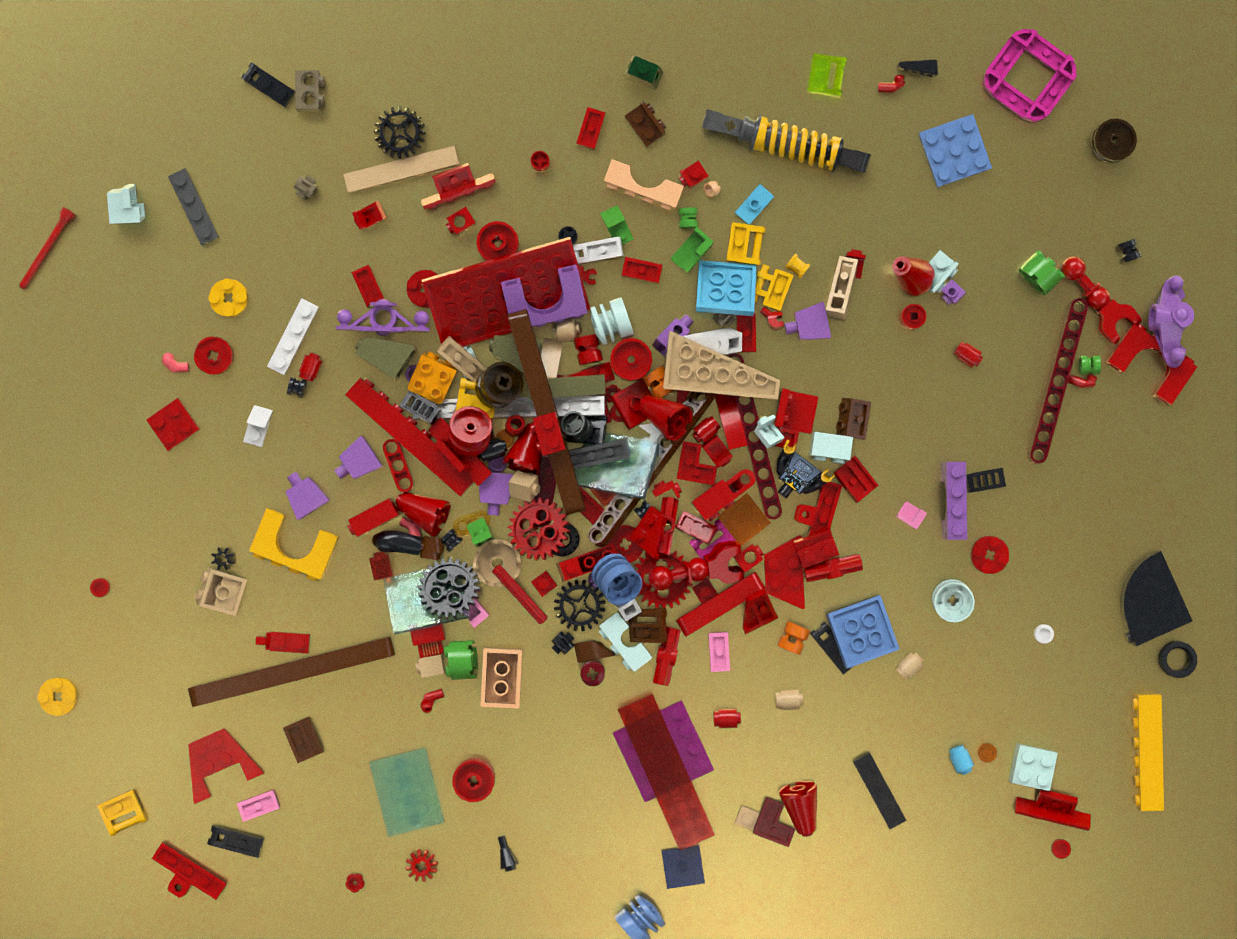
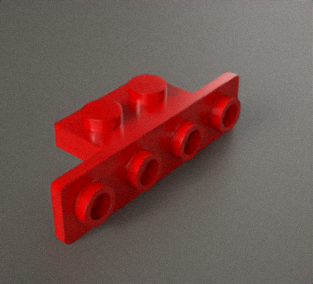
M463 164L432 176L438 194L422 199V206L424 209L436 208L440 203L456 200L458 196H467L474 193V190L489 188L496 181L492 173L474 180L469 164Z
M439 418L428 429L437 440L435 443L438 447L437 452L451 462L449 465L454 471L465 472L477 486H480L492 474L477 456H463L451 448L448 442L449 424L443 418Z
M1040 789L1035 801L1016 797V814L1087 831L1091 828V815L1075 811L1078 797Z

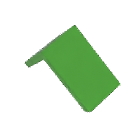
M695 227L691 236L674 253L671 260L688 274L712 247L713 241L698 227Z

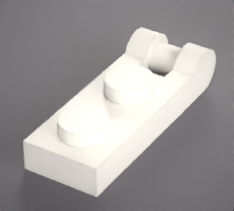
M621 237L573 245L578 265L624 256ZM580 250H583L584 257L579 256Z

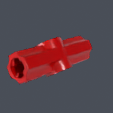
M663 497L660 512L667 517L666 523L671 526L670 530H663V542L659 543L658 553H660L661 557H669L679 503V500L672 497Z
M860 554L844 558L837 557L804 568L806 582L825 578L833 579L842 577L844 574L862 571L863 564Z
M666 626L667 642L661 643L656 657L657 664L653 683L669 686L672 669L675 666L678 653L677 646L681 633L680 629Z

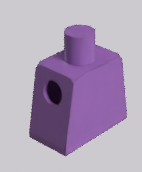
M824 302L794 313L795 321L784 323L786 334L798 333L799 340L831 338Z
M686 314L680 320L675 318L656 338L652 346L666 358L669 331H677L678 335L681 336L688 335L690 332L688 328L692 325L693 320Z
M360 436L339 456L343 464L334 469L340 479L349 473L353 479H357L382 468L383 465L364 436Z
M297 472L287 477L292 488L288 489L286 494L297 520H301L331 501L310 477L302 481Z
M492 473L479 486L480 502L488 503L487 515L499 516L500 504L508 505L510 499L508 482L514 474Z

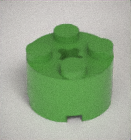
M1039 250L1019 268V272L1028 283L1031 282L1034 285L1033 288L1044 296L1065 277L1059 269L1055 268L1056 263L1050 257L1046 258Z
M474 640L452 641L448 646H445V658H448L449 664L446 666L447 677H451L452 680L477 678V674H474V669H478L477 649L472 648V644H475Z

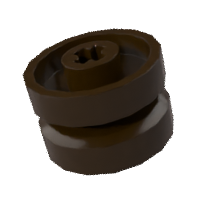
M1119 118L1109 119L1099 125L1092 133L1090 140L1091 150L1094 156L1101 162L1108 164L1118 163L1130 156L1135 150L1137 135L1133 126L1126 120Z
M497 362L480 373L476 380L475 391L482 404L488 408L500 409L506 407L520 396L523 391L524 382L521 373L515 366L506 362Z

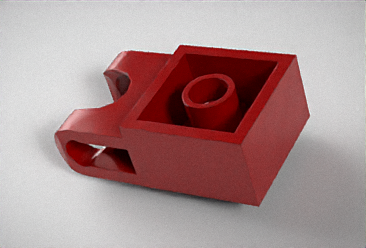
M749 469L741 470L727 481L721 479L691 503L704 521L707 519L712 521L720 515L718 513L719 510L722 508L725 510L729 509L735 504L734 499L753 486L756 481L755 475ZM743 474L749 477L747 484H743L740 480Z

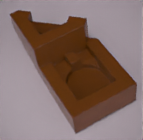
M592 640L574 644L578 663L615 656V652L610 651L600 641Z

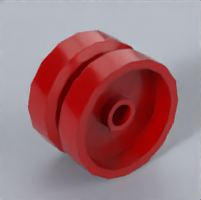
M501 221L489 222L483 226L476 240L478 252L485 261L518 252L520 245L518 235L513 227ZM496 241L502 242L500 247L495 246Z
M628 338L618 342L612 349L610 356L611 368L614 373L622 380L629 382L638 381L645 377L650 371L653 361L652 352L648 345L635 338ZM633 356L635 362L629 363L628 358Z
M470 406L458 409L452 415L449 424L448 442L451 448L458 454L467 457L483 453L488 448L491 438V418L485 411L477 407Z
M480 758L464 760L456 768L452 777V786L455 793L467 802H479L486 799L491 794L495 785V773L492 766ZM472 776H476V783L471 781Z

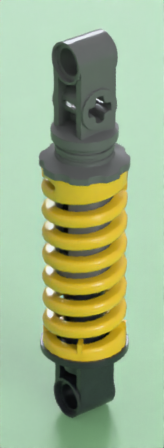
M706 109L701 127L737 136L738 142L742 143V141L750 143V150L764 152L769 147L770 155H774L776 150H779V157L783 158L787 152L789 153V160H794L796 156H799L798 161L800 163H803L806 157L809 156L808 164L810 166H813L816 159H819L818 167L822 169L826 164L832 173L835 172L838 164L866 173L871 154L843 148V137L833 136L829 143H827L828 136L825 133L817 140V131H812L808 137V130L806 128H802L799 133L798 127L793 125L788 130V124L785 122L779 128L777 120L768 123V119L762 115H759L756 120L750 119L749 116H745L741 120ZM730 120H733V124L736 125V128H733L731 131H728V127L725 126V123H729Z

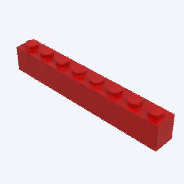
M359 378L345 395L461 497L474 483L465 472H456L449 465L451 462L437 452L438 447L430 439L432 435L427 430L423 429L421 431L416 427L418 423L411 416L406 418L402 414L404 410L396 403L391 405L387 401L389 397L381 390L379 393L374 390L373 387L375 385L368 378L365 380Z

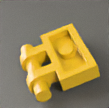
M763 264L761 271L757 273L755 303H757L759 296L764 297L762 305L781 311L794 275L779 269H775L774 274L770 275L768 274L770 266ZM765 280L770 281L767 292L762 290Z

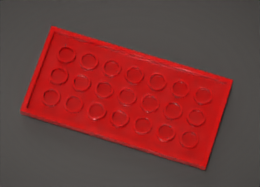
M567 237L422 279L441 344L449 336L461 346H466L493 338L494 335L500 336L511 333L508 310L501 282L520 278L524 298L530 306L536 309L551 308L559 301L562 294L557 269L563 267L577 266L586 308L590 310V304L571 238Z

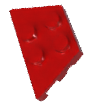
M798 535L764 554L765 591L773 597L798 608L805 609L803 566L793 542L802 538L801 535Z

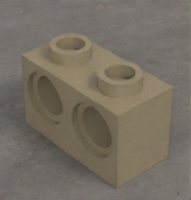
M295 70V109L298 112L321 111V106H324V95H321V87H324V77L320 75L318 70ZM308 77L315 79L314 84L311 86L305 85V80ZM308 96L315 97V101L311 105L305 104Z

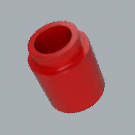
M962 341L953 353L957 356L958 360L970 368L973 366L977 367L983 359L980 356L982 354L980 350Z
M312 352L309 355L305 354L299 369V377L313 382L314 378H317L323 362L320 360L321 356Z
M519 415L510 416L504 426L505 432L511 437L519 436L525 428V421ZM515 424L517 429H513L511 425Z
M710 416L692 429L694 432L692 436L698 443L703 442L705 444L718 433L721 427Z
M718 709V711H714V727L737 728V724H741V712H737V709Z

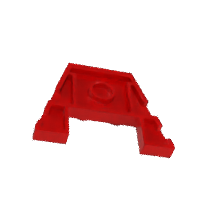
M225 728L188 744L194 804L211 797L204 778L232 765L240 763L247 781L264 774L263 770L258 767Z

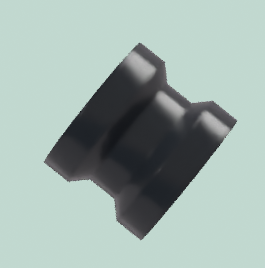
M571 226L563 227L558 234L559 240L570 237L572 245H574L578 238L576 230Z
M291 376L287 395L295 394L299 398H303L307 380H297L296 377Z
M644 500L639 508H635L634 511L642 519L650 505Z
M451 529L441 538L442 544L446 546L448 552L453 550L463 540L461 537H457L454 529Z

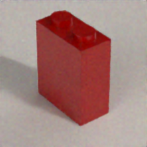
M388 498L348 519L350 524L347 527L352 535L361 537L401 516L393 499Z

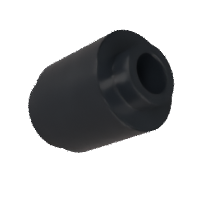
M500 438L491 440L488 448L480 454L482 461L488 460L490 462L506 456L505 451H508L505 441H501Z

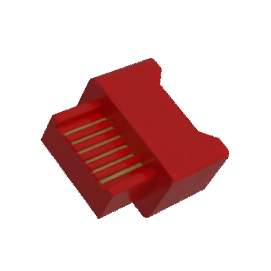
M442 620L430 627H409L413 646L418 645L420 658L444 654L442 640H445L446 636Z

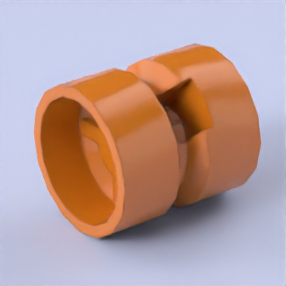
M663 365L642 378L647 387L652 388L651 393L653 396L663 398L674 391L673 389H663L665 371Z
M787 621L784 629L785 635L781 636L777 646L801 655L804 647L802 642L807 640L810 630ZM791 636L797 638L795 643L790 642Z

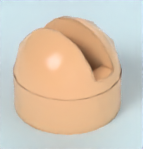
M710 181L705 183L704 191L708 197L712 198L720 193L721 187L718 186V182Z

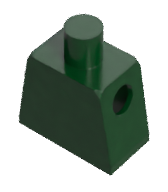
M633 56L629 59L623 77L656 90L663 71L659 65Z

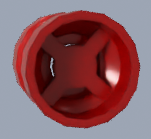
M536 151L532 154L530 159L532 168L538 172L547 170L550 165L548 154L544 151Z

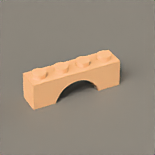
M613 159L604 179L607 188L615 191L619 188L624 190V194L635 198V195L643 197L642 201L653 204V202L659 203L661 208L668 211L676 209L684 188L683 185L667 179L654 188L642 187L633 180L629 165Z

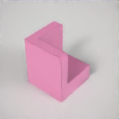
M905 502L896 518L910 527L918 529L927 513L909 502Z
M473 599L476 604L475 606L469 605L470 612L463 610L464 615L474 628L490 615L477 599Z

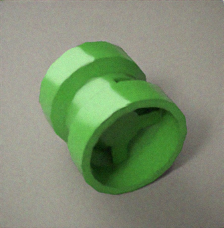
M687 207L678 209L679 216L681 217L679 222L680 229L698 227V221L696 220L697 208Z
M1094 355L1093 357L1080 356V375H1086L1087 373L1100 375V355Z

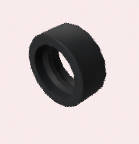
M1172 641L1161 649L1159 665L1167 675L1175 678H1184L1195 670L1197 654L1189 644L1181 641ZM1175 648L1185 650L1189 656L1188 666L1181 671L1172 670L1167 663L1168 653Z

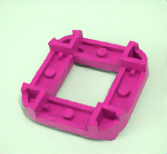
M1022 29L1016 31L1009 38L987 68L983 77V87L991 97L1020 118L1036 123L1051 113L1075 80L1077 75L1076 65L1071 55H1066L1037 34L1038 31ZM1024 50L1055 72L1035 101L1029 99L1004 80Z

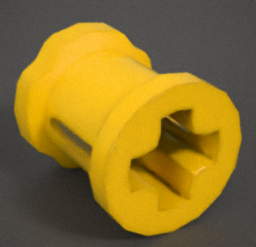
M795 253L785 267L792 269L801 278L810 267V264H805Z

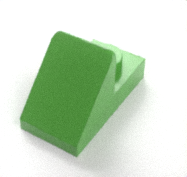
M617 205L600 213L611 238L621 237L622 245L634 240L625 222V218Z
M480 518L467 525V529L472 537L471 540L476 547L494 539L484 518Z

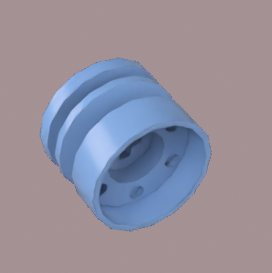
M610 554L603 557L597 562L592 571L593 582L606 599L614 605L629 603L640 593L642 579L621 554Z
M638 894L635 899L639 906L630 901L629 904L633 911L630 912L623 908L614 918L632 939H650L651 937L647 929L650 928L657 933L658 928L654 923L663 927L665 922L656 907L649 900Z

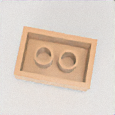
M483 648L481 707L520 708L523 649Z

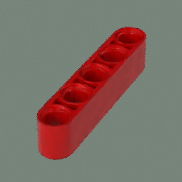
M755 571L675 621L685 637L746 601L747 596L763 588L765 589V586Z

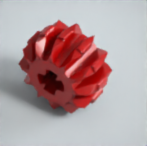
M418 849L417 855L412 852L410 854L412 859H406V862L411 865L406 866L405 870H412L408 876L412 877L415 874L416 882L419 880V877L422 878L423 882H426V876L432 879L433 875L431 872H437V869L432 866L438 865V861H431L435 855L432 854L428 857L429 850H425L424 855H422L421 849ZM421 861L425 862L424 866H427V868L424 867L422 870L418 869L419 866H417V864H420Z

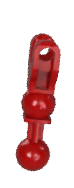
M1069 257L1062 263L1061 272L1065 275V278L1070 281H1077L1085 292L1082 296L1086 297L1088 306L1096 310L1095 312L1099 316L1098 330L1109 343L1116 345L1120 341V336L1115 329L1119 319L1124 318L1130 324L1135 325L1142 322V318L1131 305L1118 304L1114 299H1110L1108 290L1100 286V283L1093 284L1085 274L1086 265L1081 258Z
M735 540L720 542L713 547L709 554L703 555V559L693 558L688 563L685 560L682 561V568L670 570L664 566H657L649 573V583L654 589L663 591L668 589L673 581L686 579L689 584L692 583V580L701 582L707 576L710 579L717 578L726 584L741 581L744 579V571L738 566H728L729 560L741 553V544Z

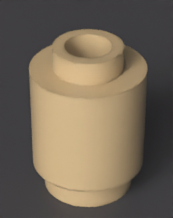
M910 652L898 664L895 670L907 680L912 678L924 666L922 664L924 660L917 653L912 654Z
M785 690L775 693L776 708H781V710L800 709V705H803V693L799 694V690Z

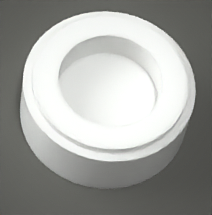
M1041 624L1035 628L1034 637L1039 643L1047 644L1052 641L1054 631L1049 625Z

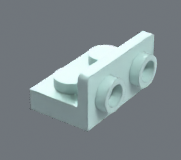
M941 250L929 262L935 273L932 287L928 290L931 294L939 293L946 285L944 283L946 278H952L958 271L956 267L959 263L954 262Z

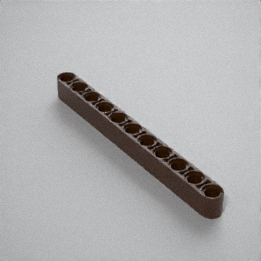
M527 309L509 313L508 320L536 415L538 417L556 412L566 450L549 454L548 456L565 513L570 515L584 511L583 497L561 428V422Z
M694 391L690 393L683 403L691 410H694L691 424L687 423L685 427L687 429L686 433L675 441L666 439L662 434L659 435L590 529L588 538L594 545L604 547L609 543L718 394ZM705 394L703 401H697L700 395ZM666 441H671L669 447L663 448ZM655 456H660L657 463H652V459ZM648 471V476L641 479V474ZM632 487H637L634 494H629ZM625 502V507L618 510L619 504ZM614 518V522L611 525H607V520ZM602 533V538L599 541H595L596 535Z
M386 637L188 688L192 707L384 659L394 656L395 653L391 637Z

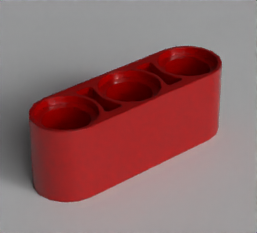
M388 439L383 444V452L395 485L399 491L409 492L414 488V479L403 449L397 440ZM391 442L397 445V450L394 453H389L387 450V445ZM397 460L403 462L404 467L401 471L394 469V463ZM404 478L410 481V486L407 489H403L400 486V482Z

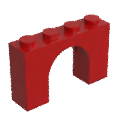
M1131 324L1105 363L1117 372L1124 373L1136 354L1142 350L1156 351L1162 358L1163 355L1154 334L1150 335L1147 333V329L1141 324ZM1185 356L1182 363L1176 368L1169 367L1166 364L1165 376L1152 395L1167 406L1172 405L1197 369V366L1194 365L1195 361Z

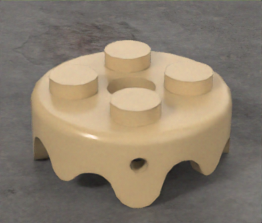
M493 539L485 542L477 549L473 560V568L480 581L492 587L504 586L492 573L494 569L492 561L496 557L503 560L502 567L514 580L517 578L521 570V556L519 551L514 549L515 546L506 540Z

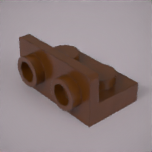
M643 101L638 107L626 114L625 118L647 148L665 135L664 129H666V126L661 119L657 120L653 115L655 111L649 103L646 105Z
M842 398L839 405L840 413L836 424V435L865 440L871 402L853 398Z

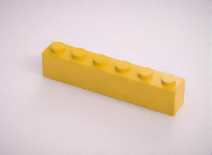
M1135 694V699H1132V709L1135 710L1132 726L1136 730V737H1133V748L1136 749V756L1133 757V766L1136 768L1134 787H1137V795H1134V805L1140 811H1164L1162 695Z

